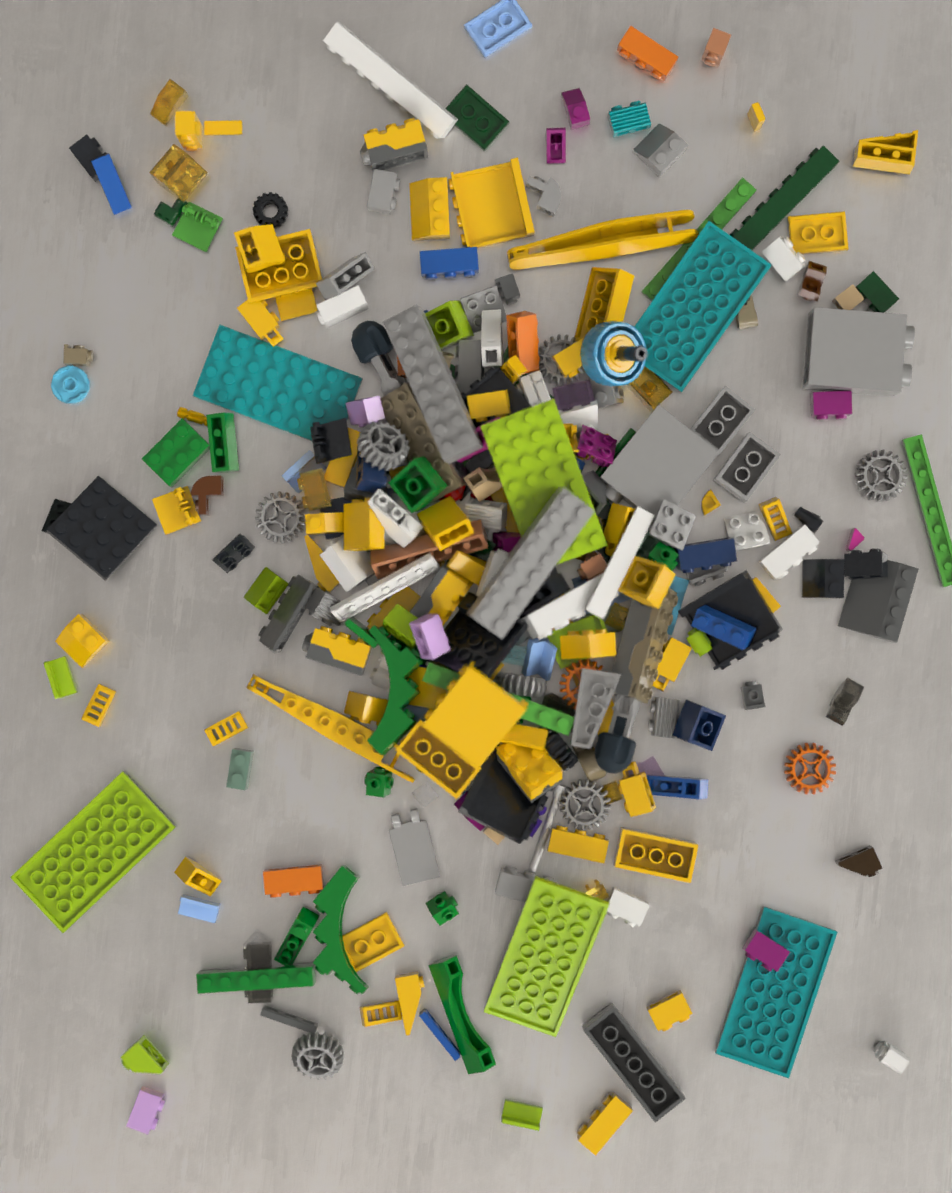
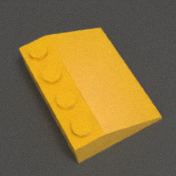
M310 229L278 236L277 239L285 262L249 274L245 268L239 247H235L249 303L317 287L316 283L322 279Z

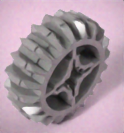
M558 334L557 341L551 336V343L546 340L543 342L546 348L539 347V350L543 352V354L538 353L540 359H542L539 361V365L543 366L539 370L540 372L545 371L542 376L543 379L550 376L548 383H552L553 379L556 380V386L559 385L560 380L563 386L567 385L566 380H569L570 384L574 383L573 378L569 376L564 378L558 367L556 374L548 368L546 360L555 364L552 358L556 354L548 355L547 353L553 347L562 345L561 351L575 342V337L570 342L567 341V334L564 340H561V335ZM579 369L580 374L585 373L584 369ZM578 374L574 376L575 379H580V376Z
M379 420L377 423L373 421L363 428V431L359 434L357 444L359 445L358 451L361 452L360 457L366 458L365 463L370 462L372 467L376 465L379 470L384 468L387 471L390 468L394 470L406 460L409 452V441L405 440L406 434L400 433L401 429L397 430L395 428V424L390 426L388 422L383 424Z
M875 450L873 451V456L870 453L866 454L868 460L865 458L860 460L863 465H857V469L861 470V472H856L855 476H861V479L856 480V483L862 482L863 485L858 489H866L863 494L864 496L871 493V500H874L877 495L878 502L882 501L883 496L885 501H888L890 496L892 498L897 497L896 492H902L899 486H906L902 479H907L908 476L902 475V472L907 471V468L901 469L900 466L904 464V461L897 462L899 459L898 455L891 458L893 455L892 451H889L886 456L885 450H881L879 456L878 451ZM883 460L888 462V464L883 468L874 466L872 462ZM892 467L894 468L896 474L895 483L893 482V479L890 476V471ZM868 469L870 470L869 472L873 475V480L871 484H869L867 479ZM885 471V479L877 481L879 479L878 473ZM880 483L891 487L887 491L874 489Z
M278 491V497L275 498L274 493H271V500L264 497L267 503L265 505L261 502L258 504L263 509L262 511L256 509V513L261 514V517H255L256 521H261L256 526L257 528L264 527L260 533L263 535L268 532L266 536L268 540L273 535V542L275 543L278 537H280L281 543L285 542L284 537H287V540L291 542L292 538L290 535L293 534L295 538H298L296 530L304 531L299 526L300 524L305 525V522L301 521V518H305V514H301V512L306 510V508L298 507L302 503L301 500L294 503L295 495L288 499V492L282 497L281 491ZM278 502H287L294 509L283 511ZM273 505L274 515L266 520V513ZM279 512H282L283 515L284 513L286 514V517L283 518V523L280 520H275L279 517ZM296 515L295 525L289 530L288 520ZM280 524L284 533L273 532L268 525Z
M500 672L497 674L495 684L503 690L516 695L542 698L547 690V681L542 678Z
M578 779V786L575 782H571L573 789L567 786L565 790L568 794H561V797L566 800L559 801V804L565 805V807L560 808V812H567L563 815V819L570 818L567 823L568 825L574 821L576 823L574 829H577L580 824L582 825V831L585 830L586 825H588L589 830H592L593 823L598 828L600 827L598 820L605 823L606 820L603 816L608 817L610 815L605 809H611V805L606 804L611 801V798H604L608 791H600L603 788L602 784L596 788L597 781H593L592 785H589L588 779L585 780V784H583L581 779ZM579 790L592 791L587 797L578 795L576 792ZM596 796H598L601 803L600 813L596 811L593 805V800ZM571 797L575 799L574 801L578 805L575 813L572 812L570 807ZM592 798L588 804L589 809L586 807L579 811L583 804L581 801L585 802ZM582 813H588L594 816V818L588 820L581 819L578 817Z
M317 1031L314 1035L311 1032L308 1035L303 1034L301 1038L297 1039L292 1049L293 1066L297 1067L298 1072L303 1071V1076L309 1075L310 1079L312 1077H317L318 1080L320 1077L324 1079L328 1076L333 1077L335 1073H338L343 1064L344 1051H342V1045H339L338 1040H333V1036L327 1037L326 1033L321 1035Z

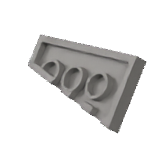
M582 668L571 746L592 748L621 674Z

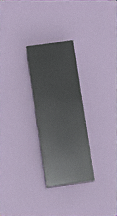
M266 1005L260 1013V1016L311 1032L312 1034H315L318 1023Z

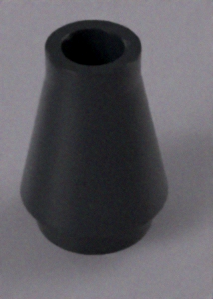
M802 507L794 514L803 525H806L814 533L823 523L821 516Z

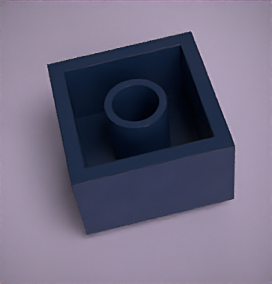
M686 700L672 736L712 751L726 715Z

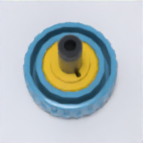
M620 321L597 324L586 334L581 347V361L586 374L596 383L605 386H622L633 382L642 372L647 357L646 345L640 332L629 323Z

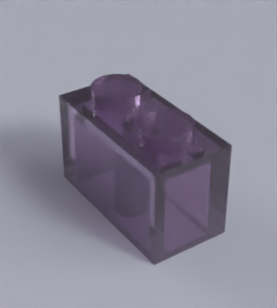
M590 379L552 388L553 399L558 411H568L574 409V406H585L595 401Z

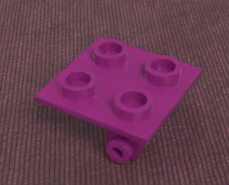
M582 425L577 446L579 452L575 453L584 459L587 455L586 460L588 461L593 456L592 463L595 462V464L603 468L605 466L609 467L610 464H613L617 440L596 431L592 427Z

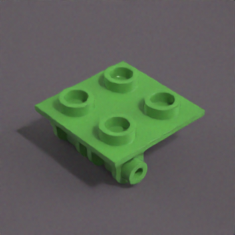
M189 201L182 209L183 214L172 236L207 252L223 218Z

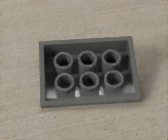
M888 560V577L851 580L838 626L897 643L919 568Z
M301 575L291 578L288 584L290 589L287 594L283 593L281 595L277 611L273 609L268 618L271 621L267 627L263 626L258 635L261 637L259 641L275 653L281 652L305 612V606L316 587L319 588V586Z

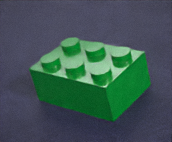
M182 418L142 460L168 486L173 487L210 450V446Z

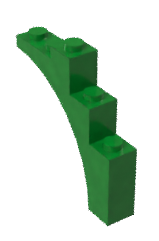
M374 625L369 632L377 640L385 655L389 669L390 690L384 716L377 729L367 741L380 755H385L417 723L413 719L415 715L408 708L406 710L404 708L420 693L417 689L418 684L410 678L408 680L407 678L423 661L420 659V653L415 648L411 650L405 647L401 651L403 647L396 640L392 641L388 637L390 633L383 626L379 628Z
M343 865L313 901L316 904L315 908L320 913H327L313 931L318 942L323 945L324 943L327 944L313 961V964L316 965L315 969L322 975H329L332 971H335L334 975L343 982L345 980L350 984L349 988L354 993L362 995L369 986L358 976L351 965L345 951L342 935V918L345 904L352 888L360 877Z

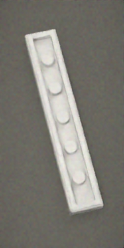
M636 507L585 609L586 611L604 619L655 515L640 507Z
M429 553L331 606V613L341 623L439 570L440 565L432 554Z

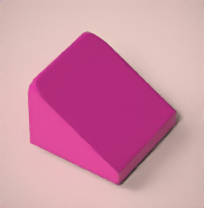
M856 528L851 529L846 551H852L865 538Z

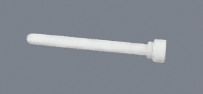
M558 784L552 789L554 797L529 866L531 872H535L538 867L559 806V801L562 798L561 794L567 795L565 790L567 786Z

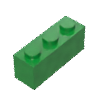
M216 413L206 415L212 472L239 471L234 414Z

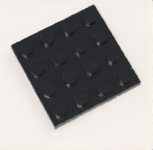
M98 475L47 529V533L106 581L156 528L157 524Z
M459 609L444 629L445 635L449 640L450 650L433 660H425L456 673H459L465 664L468 666L473 661V667L490 679L528 629V625L526 622L516 619L501 639L490 630L465 620Z

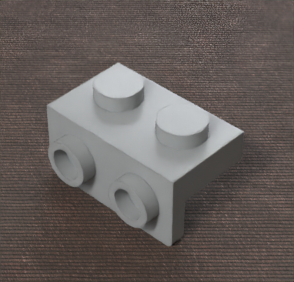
M588 376L593 400H597L598 409L624 402V393L620 386L598 384Z

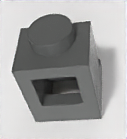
M513 273L495 279V285H500L498 291L501 299L504 298L507 305L518 302L517 299L520 298V293Z
M756 681L745 682V686L741 687L744 710L766 707L762 685L757 684ZM753 691L757 694L755 699L750 697V693Z

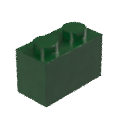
M874 271L856 286L857 290L864 297L863 301L869 306L868 310L870 312L885 313L899 300L895 293Z

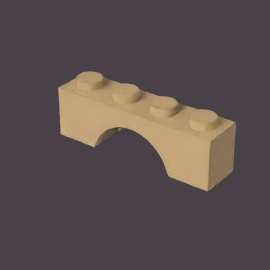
M479 467L464 477V480L479 502L502 488L496 468L483 469Z

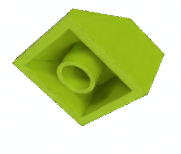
M460 300L448 301L425 313L440 349L458 344L459 340H466L474 336Z
M145 1035L137 1040L120 1057L123 1066L127 1070L131 1069L132 1072L161 1074L169 1065L168 1061Z

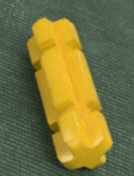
M179 407L178 417L187 418L189 421L201 425L203 423L204 426H207V416Z

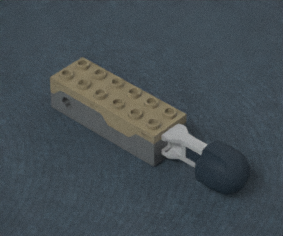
M367 320L360 323L352 333L351 342L353 349L361 363H373L382 380L381 391L384 397L380 399L385 419L390 426L395 424L397 430L401 429V434H406L405 440L409 441V452L406 458L408 463L415 458L425 456L448 486L430 503L442 501L449 496L455 502L462 499L465 486L468 485L464 480L468 472L463 463L455 461L448 464L443 461L410 383L407 382L406 378L398 376L387 354L393 349V345L386 329L375 321Z
M671 588L668 589L659 609L644 605L633 598L631 600L612 673L621 674L614 691V695H616L614 712L608 733L602 732L599 734L595 747L597 764L607 773L622 772L630 765L633 759L636 743L630 739L635 717L641 703L648 704V700L652 697L653 682L656 681L658 676V663L663 658V645L668 639V626L673 621V608L676 607L678 602L677 593Z

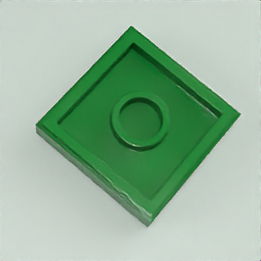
M353 616L344 623L346 627L371 647L375 648L379 645L369 632V629Z

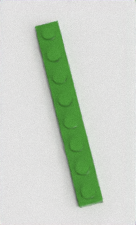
M742 177L696 230L700 234L708 221L723 229L757 189ZM693 242L683 244L642 290L641 293L651 302Z
M921 434L903 439L902 442L942 587L952 585V542Z
M429 662L422 681L448 690L447 686L453 679L457 680L460 675ZM509 693L519 702L521 699L528 702L527 709L520 718L569 736L575 717Z

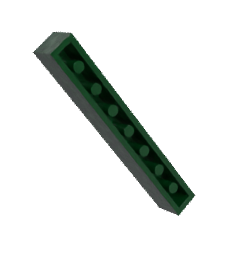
M824 145L820 149L816 147L808 155L810 159L806 163L802 161L795 168L797 172L793 176L789 174L782 181L783 186L779 190L775 188L769 194L770 199L766 203L762 201L755 209L757 212L752 217L748 215L742 222L744 226L739 231L734 229L730 236L750 250H753L840 161Z

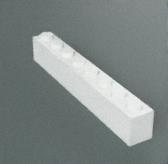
M336 22L323 41L327 44V49L334 54L337 52L342 56L341 60L349 66L352 64L357 68L355 70L356 73L363 78L365 76L371 80L370 84L377 90L381 88L386 92L385 97L392 102H398L400 104L399 108L406 114L411 113L415 116V120L419 119L421 126H427L430 129L428 132L435 138H445L458 121L454 115L344 24Z

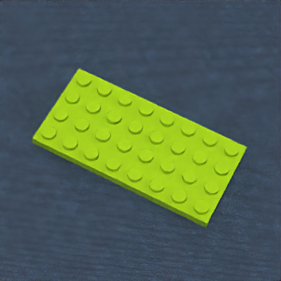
M554 399L480 426L521 538L558 487H564L594 510ZM596 512L592 514L556 565L608 546Z
M122 771L10 878L51 922L64 933L176 826L135 782Z
M535 876L484 1007V1012L557 1037L608 910L609 902Z

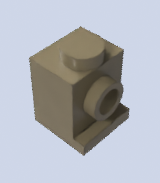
M64 344L63 363L66 366L90 367V362L93 361V350L85 349L83 345H74L71 348L68 344Z

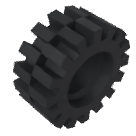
M269 192V194L263 193L261 197L258 196L257 201L253 203V215L260 225L273 224L274 229H276V226H282L281 224L285 223L286 217H288V207L284 199L277 193L273 194L272 192ZM267 204L277 206L278 212L274 217L269 218L263 214V209Z

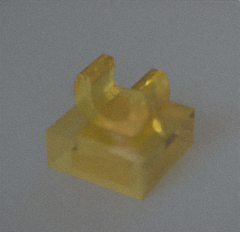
M594 880L596 887L590 889L588 884L585 885L586 894L603 900L609 897L603 884L600 885L598 880Z

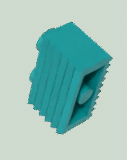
M635 101L630 103L628 107L622 108V105L611 108V111L608 112V119L613 137L638 132L651 127L646 102Z

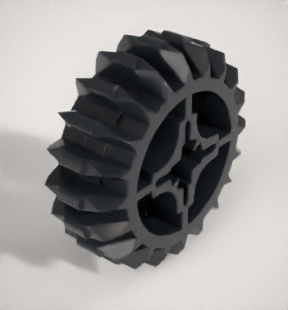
M540 726V729L548 730L545 749L562 770L567 771L575 766L578 762V757L558 732Z

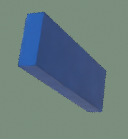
M107 153L91 160L113 214L115 215L132 208L110 154Z
M423 1009L419 1013V1017L455 1061L461 1057L459 1049L428 1010Z

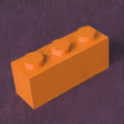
M632 26L629 27L617 47L619 54L623 58L632 59L637 67L643 70L647 69L658 80H666L679 58Z
M522 311L506 315L509 359L516 355L527 369L524 374L538 371L540 357L538 354L539 339L537 336L538 320L536 314Z
M322 864L267 869L263 871L265 895L270 894L271 898L281 897V893H289V896L301 895V891H308V894L320 893V890L324 888Z

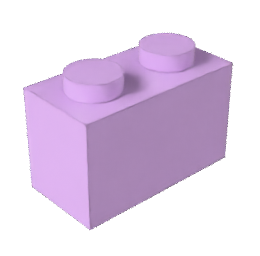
M380 396L362 398L346 403L351 425L358 424L360 428L367 424L369 425L373 421L377 423L378 420L385 418Z
M427 613L409 623L422 659L433 660L450 650L449 640L445 635L443 623L438 614Z
M142 1086L126 1127L145 1134H149L151 1129L155 1130L159 1120L156 1118L158 1111H162L165 1101L162 1100L164 1094Z

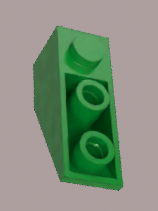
M302 907L273 960L284 966L293 965L319 915Z

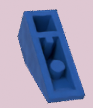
M646 775L652 795L689 799L708 798L709 779Z

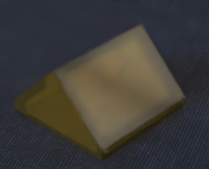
M645 366L640 375L633 382L626 385L651 413L673 393L657 374Z

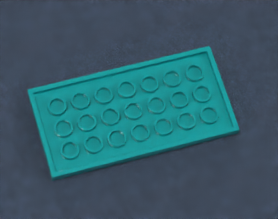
M708 221L634 326L642 335L646 345L647 357L644 366L683 392L772 264Z
M219 325L193 397L312 441L310 430L312 423L320 422V424L343 418H346V421L348 420L349 415L346 403L356 399L363 378L276 345L273 347L268 342Z
M763 906L756 930L786 948L790 953L778 972L774 969L772 971L767 970L761 966L763 962L757 958L753 961L746 957L715 1053L789 1078L838 932Z

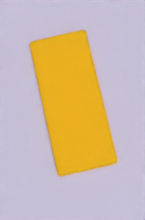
M242 120L204 121V135H242Z

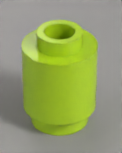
M694 628L687 633L689 636L686 639L695 654L698 653L701 657L713 649L712 643L705 632Z

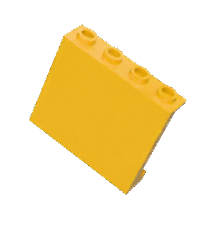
M518 157L510 159V162L467 172L458 174L451 172V178L448 179L450 190H454L455 193L452 201L454 209L458 208L459 211L456 219L458 227L463 229L464 234L460 235L463 246L481 248L534 236L535 231Z
M472 661L468 666L465 664L458 673L460 677L457 680L453 679L447 686L448 692L445 695L442 693L435 702L437 704L434 709L430 708L424 715L426 720L423 725L480 767L526 711L528 702L524 699H521L519 702L473 667L474 662Z

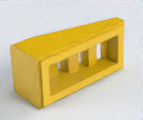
M516 355L508 359L500 367L512 383L527 371Z
M774 497L759 504L774 541L793 534L779 498ZM774 505L776 506V508H773L769 511L767 510V508H770ZM774 513H779V515L775 517H770V515ZM782 520L781 523L773 525L774 522ZM783 526L785 527L784 530H782V531L776 533V530H777V529H779V528H781V527H783Z
M98 684L81 719L101 727L116 691ZM100 691L110 695L109 698L99 695ZM98 698L106 702V704L102 705L96 702V699ZM93 706L103 709L102 712L92 709ZM92 713L99 716V718L95 719L89 715Z
M240 711L204 729L212 746H216L247 729L248 726ZM235 717L239 725L241 726V728L239 729L236 727L233 721V718ZM229 721L234 730L233 732H230L226 722ZM220 725L224 728L226 736H223L219 728ZM213 729L216 730L220 739L217 740L212 732Z
M399 1000L359 1007L362 1026L364 1027L402 1020ZM390 1006L394 1007V1017L391 1016ZM384 1007H386L387 1018H384L383 1015ZM375 1009H378L379 1019H376ZM370 1010L371 1020L368 1021L367 1011Z

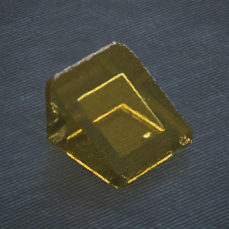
M614 602L605 624L618 631H622L629 609Z
M616 780L604 784L600 790L601 792L608 791L604 798L610 797L611 801L606 804L623 799Z

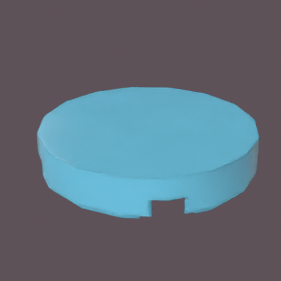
M64 366L54 373L51 389L58 400L66 404H75L81 402L87 396L90 389V381L82 369L76 366Z

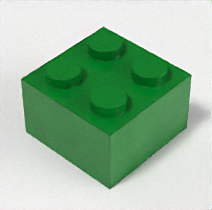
M425 456L412 460L388 482L411 513L422 510L448 487Z

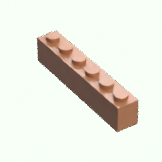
M482 520L470 522L474 531L473 534L439 551L428 535L414 538L405 548L395 543L385 546L384 549L371 550V566L377 579L384 578L429 553L432 554L437 562L451 559L457 550L469 554L488 548L487 533Z

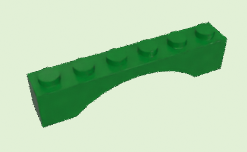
M457 955L442 958L428 965L467 1073H481L496 1065L491 1048L476 1032L466 1013L462 997L463 972Z
M313 963L252 970H202L196 974L198 994L310 987L316 983L315 965Z

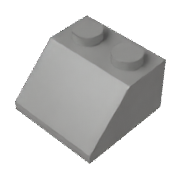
M659 123L632 151L660 177L686 151L688 144L674 131Z

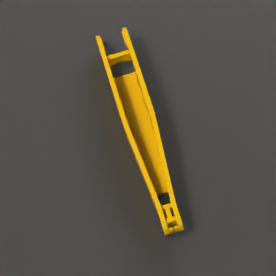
M679 210L600 222L530 244L513 247L507 251L509 267L513 270L606 259L694 242L699 232L696 229L673 231L672 226L688 223L695 217L692 210ZM667 227L669 232L658 233V228Z
M255 674L252 675L246 686L250 691L262 696L328 739L412 783L415 781L411 775L394 768L400 756L398 752L390 765L381 761L384 755H380L367 741L374 733V730L338 711L275 685ZM255 679L256 681H255L254 685L252 686L251 683H252V681ZM270 688L285 694L281 702L267 694ZM396 743L393 747L398 748L400 744Z

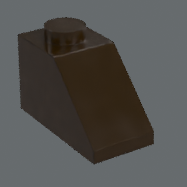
M870 845L835 860L838 866L868 877L877 875L879 873L878 870L883 869L874 848Z

